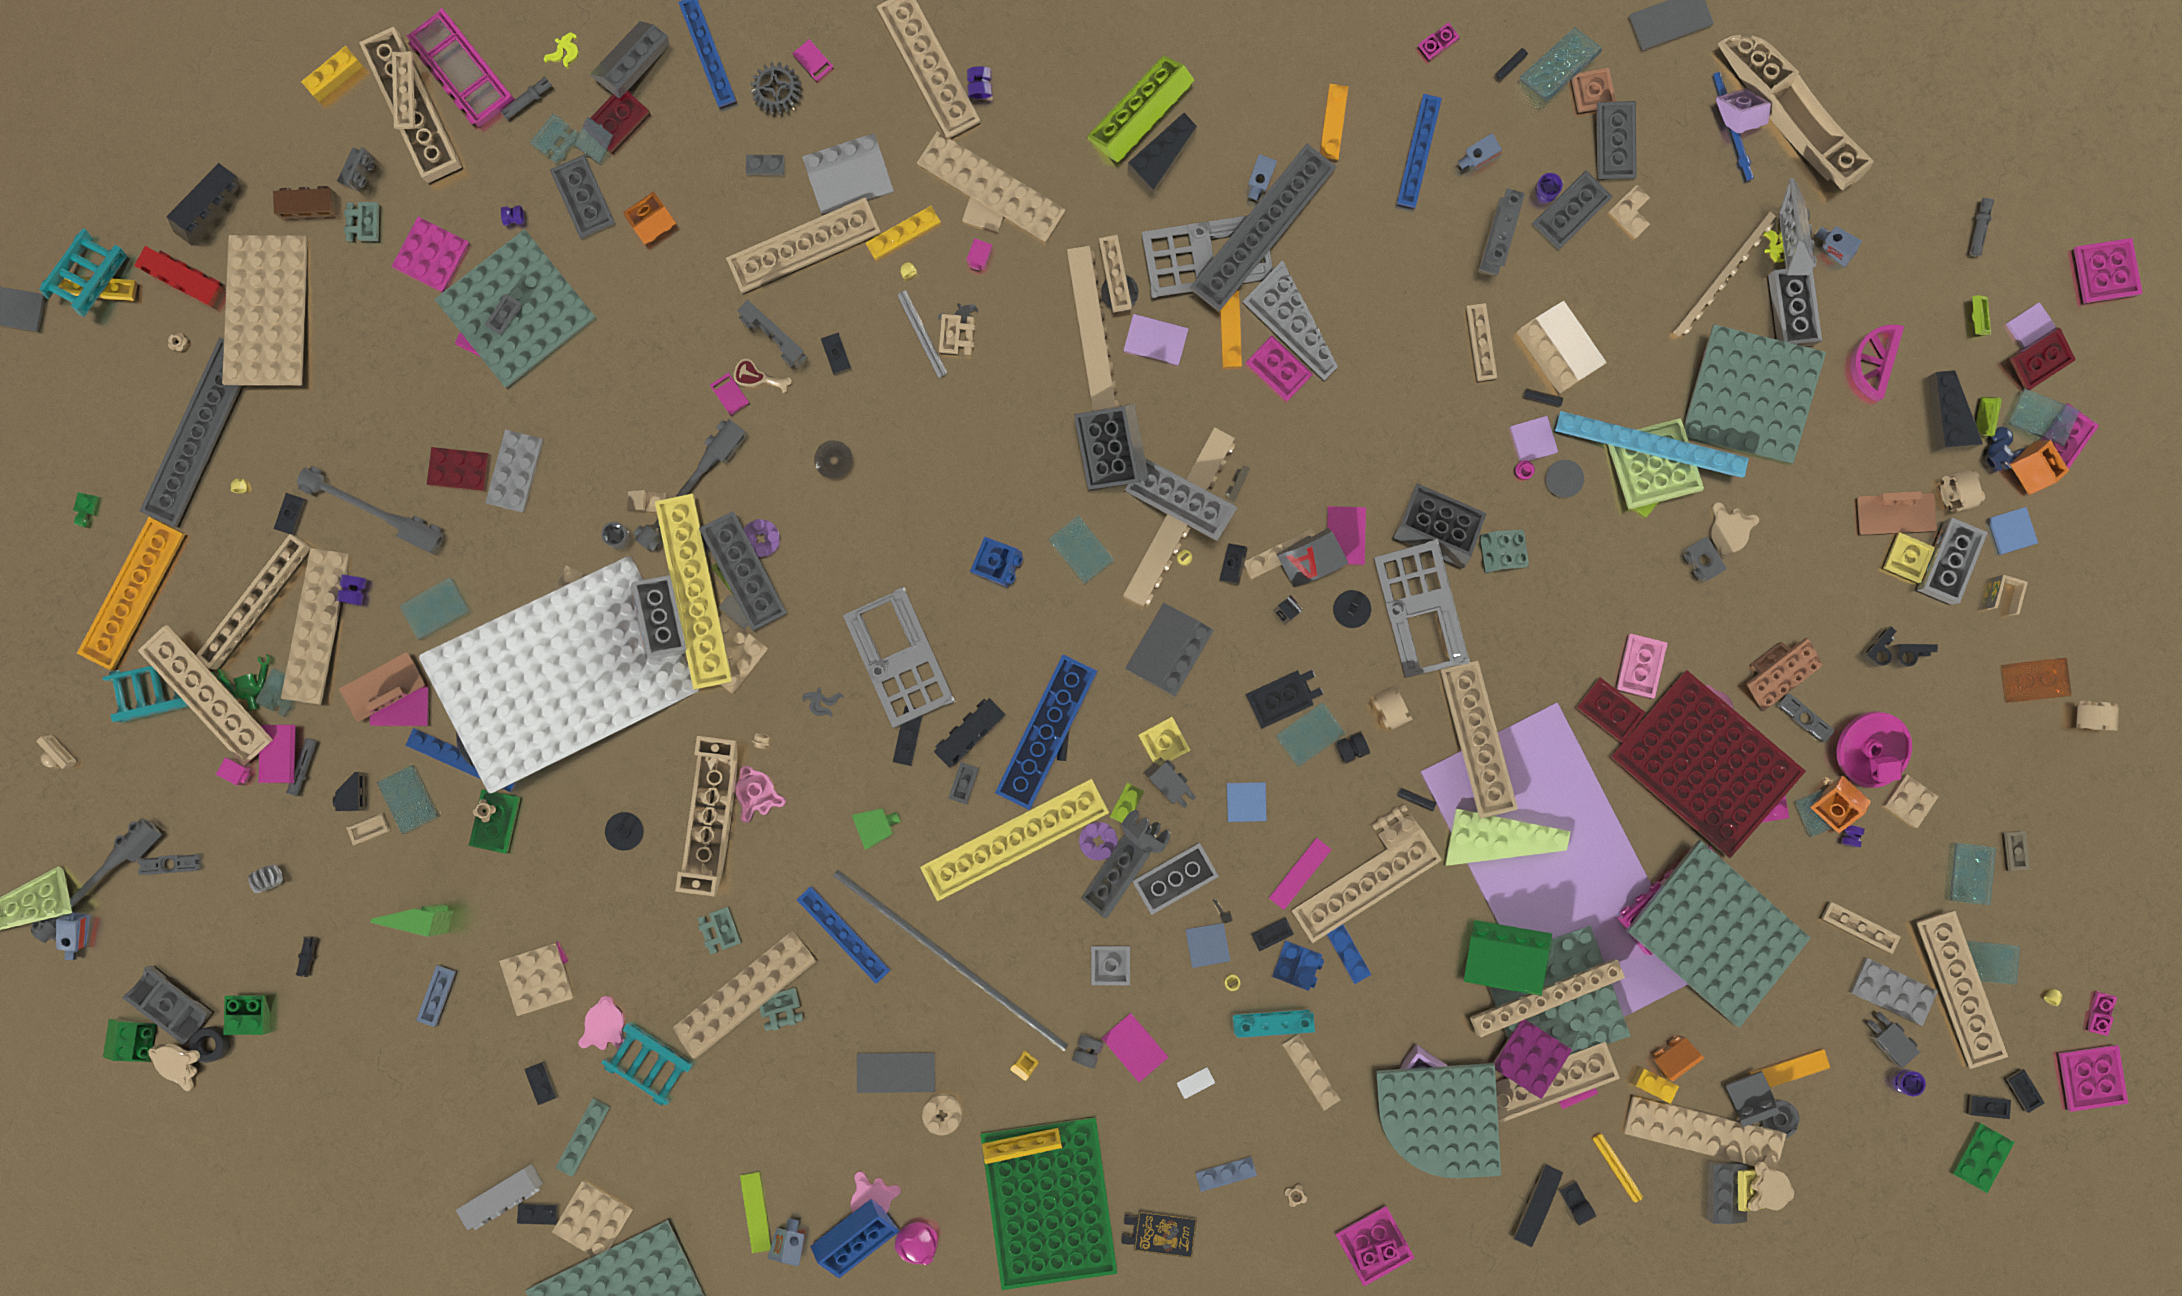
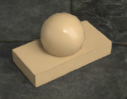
M53 735L41 736L36 741L45 750L41 754V762L46 767L59 765L62 769L73 767L77 763Z

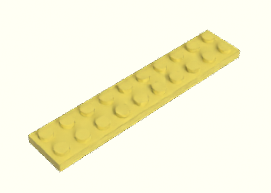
M694 494L655 501L668 569L686 645V656L693 690L732 682L705 547L699 530L700 523Z
M1090 779L930 861L920 868L936 900L939 901L1099 819L1109 812L1093 780Z

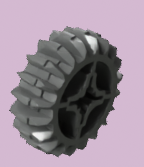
M773 62L770 63V68L767 65H763L764 71L758 69L759 76L753 75L755 81L750 83L751 87H753L750 90L751 94L754 95L752 97L753 100L758 101L757 106H763L765 112L769 108L771 114H774L775 109L781 114L782 108L788 112V105L794 107L793 100L799 101L797 95L802 93L798 89L802 86L801 82H798L799 76L794 75L795 70H789L787 64L783 68L780 62L777 64V67H775ZM777 75L786 77L790 82L786 83V81L778 80ZM771 77L770 82L762 86L764 81ZM775 81L779 87V90H777V95L774 91ZM790 90L789 94L781 100L782 95ZM762 94L774 96L775 101L767 100Z

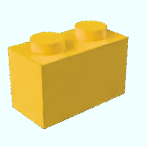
M1640 1066L1631 1082L1632 1085L1670 1104L1679 1088L1678 1085Z

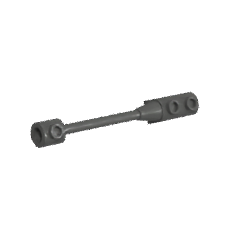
M730 419L727 421L722 420L716 427L719 430L716 436L710 435L706 439L704 444L707 447L697 466L698 468L675 497L687 495L701 475L718 460L725 464L748 435L746 431ZM657 519L653 525L646 524L644 527L640 525L634 532V535H636L634 540L649 551L655 552L663 542V539L660 538L659 520Z
M311 466L310 469L305 467L300 472L297 479V484L299 485L297 489L310 495L313 492L316 493L319 490H324L384 519L385 522L399 530L396 537L429 553L436 554L444 537V534L440 532L442 528L432 523L430 526L423 524V519L415 515L413 518L387 513L325 483L324 476L321 475L322 470Z
M141 818L138 822L133 821L129 824L128 832L124 836L119 835L115 838L114 848L105 860L104 865L70 898L71 908L109 870L126 859L135 863L162 835L154 823L144 818ZM64 915L32 922L31 933L43 943H46L48 940H56V920Z

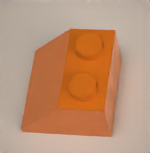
M654 191L623 212L644 244L654 241L658 235L670 230L676 224Z
M1842 775L1827 787L1810 808L1836 832L1840 833L1866 813L1871 801Z
M1676 1036L1669 1041L1670 1045L1656 1050L1651 1058L1663 1077L1671 1081L1676 1080L1704 1059L1700 1052L1683 1036Z

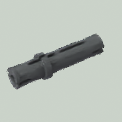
M544 76L532 87L531 85L527 87V91L500 110V112L509 120L535 98L539 99V95L552 87V84Z
M1982 198L1979 214L1976 215L1977 224L1970 255L1982 256L1988 225L1992 220L1991 211L1994 199Z
M305 738L294 770V783H289L286 793L298 796L302 782L306 780L305 774L317 741Z

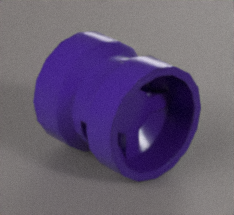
M516 205L513 208L508 206L501 207V219L504 226L511 225V223H516L517 225L524 224V213L521 205Z
M1852 825L1844 829L1846 834L1842 838V844L1861 848V836L1864 835L1865 829Z

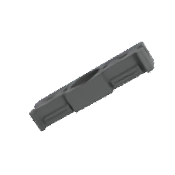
M1792 694L1784 695L1783 699L1777 703V707H1782V709L1790 714L1794 722L1805 731L1810 730L1811 733L1821 740L1820 743L1826 742L1833 734L1834 729ZM1803 713H1808L1810 716V721L1806 724L1800 719Z
M194 853V855L139 858L137 861L138 865H140V869H138L139 875L201 870V856L199 853ZM167 859L174 861V867L171 870L165 867Z

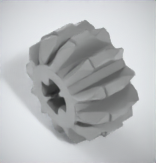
M277 865L260 868L248 876L250 888L255 893L272 889L282 883L283 874Z

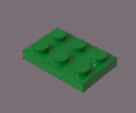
M481 789L479 801L482 799L487 800L488 804L496 807V812L492 813L488 822H483L481 818L475 816L468 846L508 854L521 797L499 792L488 793L487 790Z
M1978 1122L1951 1174L1988 1193L2015 1142Z

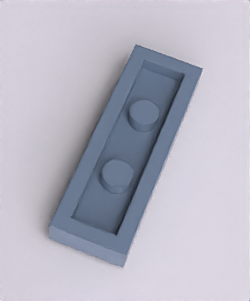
M436 965L416 1021L433 1027L437 1026L456 971Z
M1251 1156L1195 1172L1201 1192L1257 1176Z

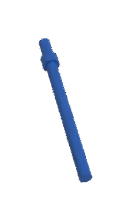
M1721 72L1714 73L1720 96L1728 94ZM1731 129L1740 158L1738 160L1740 167H1743L1746 180H1753L1754 176L1750 166L1752 163L1750 157L1746 154L1741 135Z

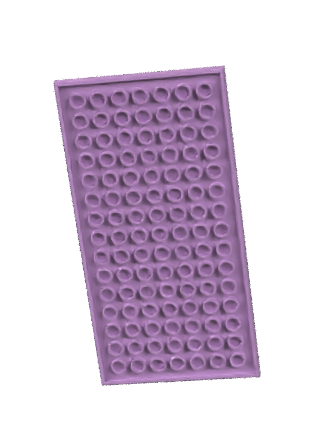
M1558 703L1497 732L1518 810L1495 816L1570 831L1566 851L1467 863L1497 923L1552 933V938L1590 925L1603 961L1617 959L1625 976L1624 979L1612 983L1624 1017L1688 985L1654 954H1644L1617 919L1624 907L1633 905L1636 897L1650 891L1651 883ZM1462 751L1420 771L1450 831L1452 830L1455 809L1478 813Z

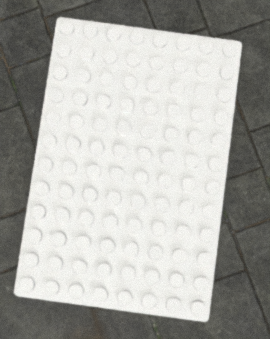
M627 556L419 656L488 793H494L699 691V689L693 690L689 666L682 654L646 661L630 589L632 582L641 581L643 578L632 557Z

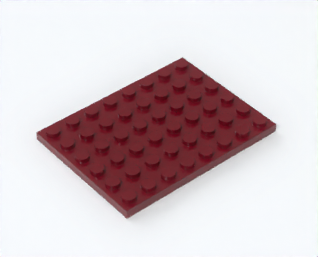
M1688 670L1684 671L1626 740L1610 756L1728 858H1731L1806 772L1803 767Z

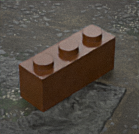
M318 186L317 189L299 187L298 190L280 188L279 191H273L274 214L279 218L336 215V193L328 186Z

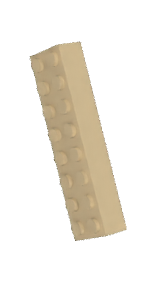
M393 26L359 43L394 117L392 52H408L400 33ZM413 63L415 129L399 130L421 177L427 183H430L462 168Z

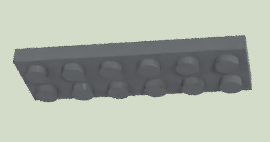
M734 511L700 527L699 530L751 630L753 631L785 615L786 611Z

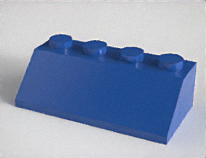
M870 1199L810 1247L817 1263L837 1278H840L895 1236L899 1229L884 1209Z

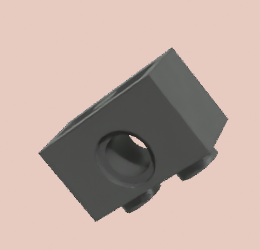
M1708 536L1684 549L1686 561L1693 565L1695 576L1698 580H1702V582H1706L1727 570ZM1701 555L1707 558L1706 565L1700 563Z

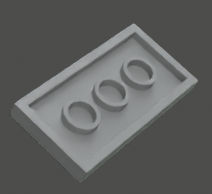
M505 429L486 499L487 504L524 513L543 444L542 438Z
M1865 958L1850 993L1923 1026L1938 991L1878 962Z

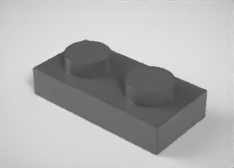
M746 155V175H784V155Z
M505 293L485 323V326L503 336L523 304Z
M960 762L948 799L967 805L979 768Z

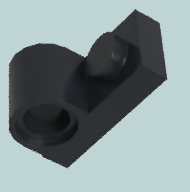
M1290 595L1273 611L1286 625L1303 608Z
M1892 626L1885 627L1861 657L1876 667L1888 665L1892 660V654L1885 645L1888 646L1895 639L1893 635L1897 630ZM1879 652L1883 655L1882 662L1878 661L1877 654Z
M1938 644L1893 645L1894 662L1902 668L1915 665L1918 661V653L1919 657H1930L1931 653L1938 652ZM1904 653L1909 656L1908 663L1903 660Z
M1573 1181L1558 1189L1578 1226L1596 1217L1592 1206L1586 1200L1577 1181Z

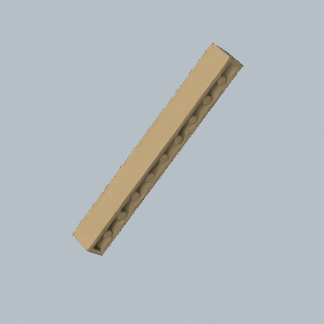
M1090 246L1067 249L1092 409L1099 410L1120 406L1119 400L1114 398L1117 387L1116 381L1111 379V374H1114L1113 363L1108 361V355H1111L1110 345L1105 342L1108 332L1107 326L1102 324V318H1105L1104 308L1099 306V300L1102 299L1101 289L1096 287V281H1099L1097 269H1093V262H1096L1095 253L1090 251Z
M1214 427L1186 480L1205 490L1208 487L1213 488L1217 480L1215 474L1218 470L1222 471L1227 461L1224 458L1227 453H1232L1236 445L1233 443L1235 438ZM1167 514L1123 597L1144 607L1145 603L1150 604L1154 596L1151 592L1154 587L1158 588L1163 578L1160 576L1163 570L1168 571L1172 563L1169 560L1173 553L1177 554L1181 547V544H1179L1181 537L1185 538L1190 530L1187 524Z

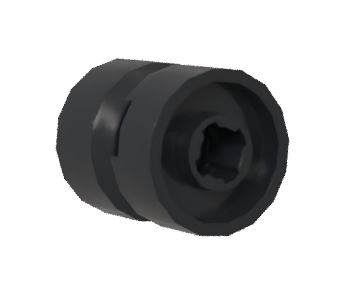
M1361 731L1352 734L1350 739L1345 737L1335 742L1344 764L1354 761L1356 756L1361 758L1370 754L1368 744Z

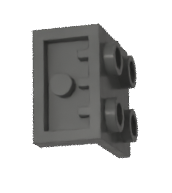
M353 147L337 182L360 192L361 188H364L367 183L366 177L369 171L374 168L375 157L363 147L360 150Z
M1762 1071L1726 1084L1743 1127L1780 1114L1777 1102Z

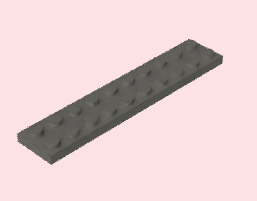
M1307 143L1189 289L1220 312L1335 170L1336 166Z
M220 337L140 508V512L174 527L178 526L242 386L224 385L222 383L224 339Z

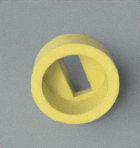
M909 262L901 266L900 272L904 279L910 278L917 273L914 265Z
M238 478L233 479L231 482V492L244 493L247 491V484L244 479L241 478L240 481H238Z
M1181 550L1177 555V561L1181 565L1190 564L1192 561L1191 552ZM1188 553L1189 556L1182 561L1181 558Z
M1230 975L1226 978L1225 986L1228 990L1236 991L1240 988L1241 982L1237 976ZM1237 980V984L1233 985L1232 987L1228 986Z
M2056 989L2049 990L2044 999L2048 1003L2058 1006L2062 1000V994Z

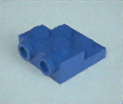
M984 536L970 572L1008 587L1009 583L1012 584L1015 580L1016 574L1014 571L1016 566H1020L1023 561L1022 551Z
M1285 940L1272 977L1309 991L1310 987L1314 988L1318 978L1315 977L1317 969L1321 970L1324 959L1321 958L1322 954Z

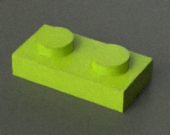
M1127 783L1110 817L1122 823L1126 816L1136 809L1144 791Z

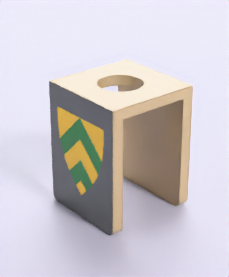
M2006 575L1995 577L1986 609L1998 608L2004 583L2015 586L2008 615L2019 614L2028 582Z

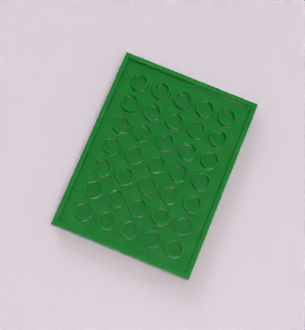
M1096 1117L980 1134L981 1143L983 1144L1058 1128L1062 1145L1060 1149L985 1164L984 1161L1001 1290L1117 1274Z

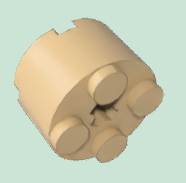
M1963 470L1942 478L1944 484L1940 485L1941 495L1945 505L1951 506L1952 509L1950 511L1956 513L1977 507L1981 501L1985 500V494L1981 490L1979 483L1980 476L1978 472Z
M1396 685L1375 695L1376 699L1373 700L1377 710H1382L1385 715L1381 718L1386 728L1391 727L1392 730L1413 720L1411 716L1408 718L1406 716L1409 711L1400 693H1395V690H1397Z
M2079 701L2076 728L2117 731L2118 704L2110 702H2099L2098 704L2090 701Z
M944 1093L937 1094L930 1098L924 1106L922 1113L924 1125L931 1133L936 1135L950 1134L960 1124L962 1107L953 1096ZM940 1110L948 1114L944 1119L937 1115Z

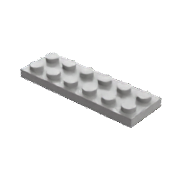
M1145 458L1149 479L1128 484L1125 491L1218 541L1237 507Z

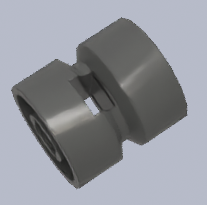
M610 522L602 529V540L612 548L622 549L629 544L631 534L624 525L618 522Z
M1081 1034L1077 1043L1079 1049H1075L1071 1060L1095 1069L1098 1061L1096 1055L1101 1053L1104 1042ZM1087 1047L1091 1048L1090 1052L1086 1051Z

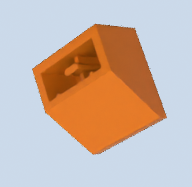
M2051 440L2034 441L2010 463L2028 494H2033L2057 483L2069 472Z

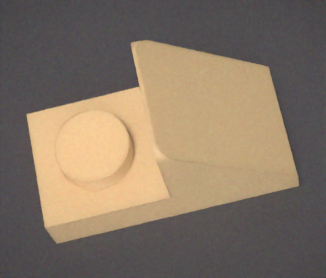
M644 490L628 491L627 511L657 512L655 501L666 499L667 494L646 492Z

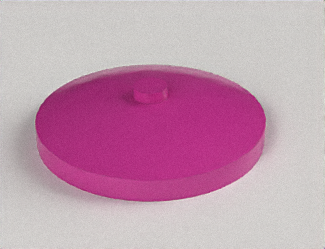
M1881 711L1867 712L1853 719L1843 730L1837 745V761L1843 774L1852 782L1868 788L1881 787L1893 782H1878L1870 778V759L1892 756L1901 761L1903 772L1909 763L1912 753V739L1906 725L1897 717Z

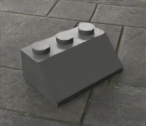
M1708 1161L1707 1220L1711 1223L1737 1224L1747 1222V1211L1738 1210V1171L1748 1170V1164Z

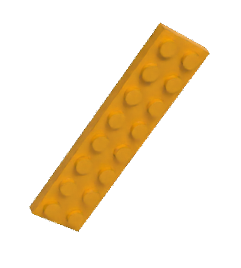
M148 517L77 654L110 671H114L185 534Z

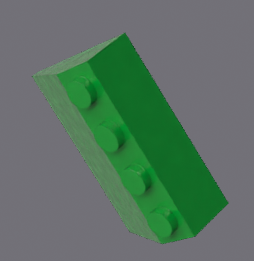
M1475 920L1470 939L1464 982L1542 996L1552 948V933Z

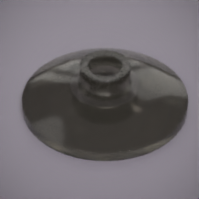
M832 440L819 446L815 453L814 462L819 473L827 478L836 479L848 473L852 466L853 457L848 446L840 441ZM833 457H836L838 459L837 463L835 464L831 463V459Z

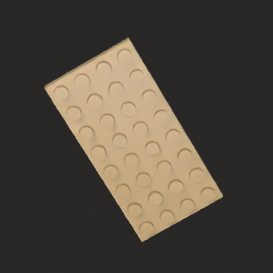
M229 235L222 380L224 385H302L308 239L306 236Z

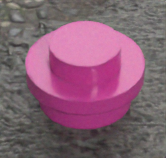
M1523 460L1517 464L1515 472L1519 478L1529 479L1533 476L1535 467L1530 461Z

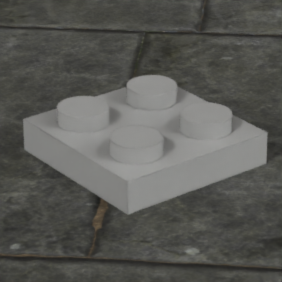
M1091 946V985H1130V946Z

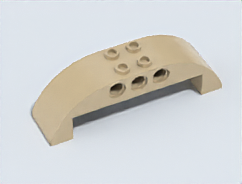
M697 736L694 755L698 757L682 871L678 872L675 891L715 896L721 880L728 845L737 775V742L734 740Z

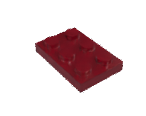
M628 91L620 99L612 94L583 125V128L612 153L650 111Z
M2059 327L2054 328L2009 358L2024 389L2028 391L2076 360Z
M431 447L427 485L485 492L490 454Z
M1601 677L1597 679L1576 707L1621 743L1626 740L1646 713Z

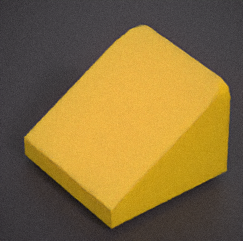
M1023 1051L1010 1070L1026 1081L1039 1064V1061L1026 1051Z

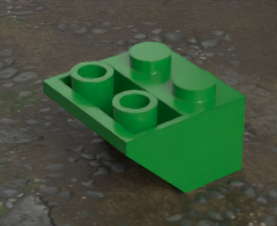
M225 995L224 1035H264L270 1033V1011L265 995Z
M109 1018L103 1058L112 1061L150 1062L149 1050L153 1047L156 1024L137 1020Z

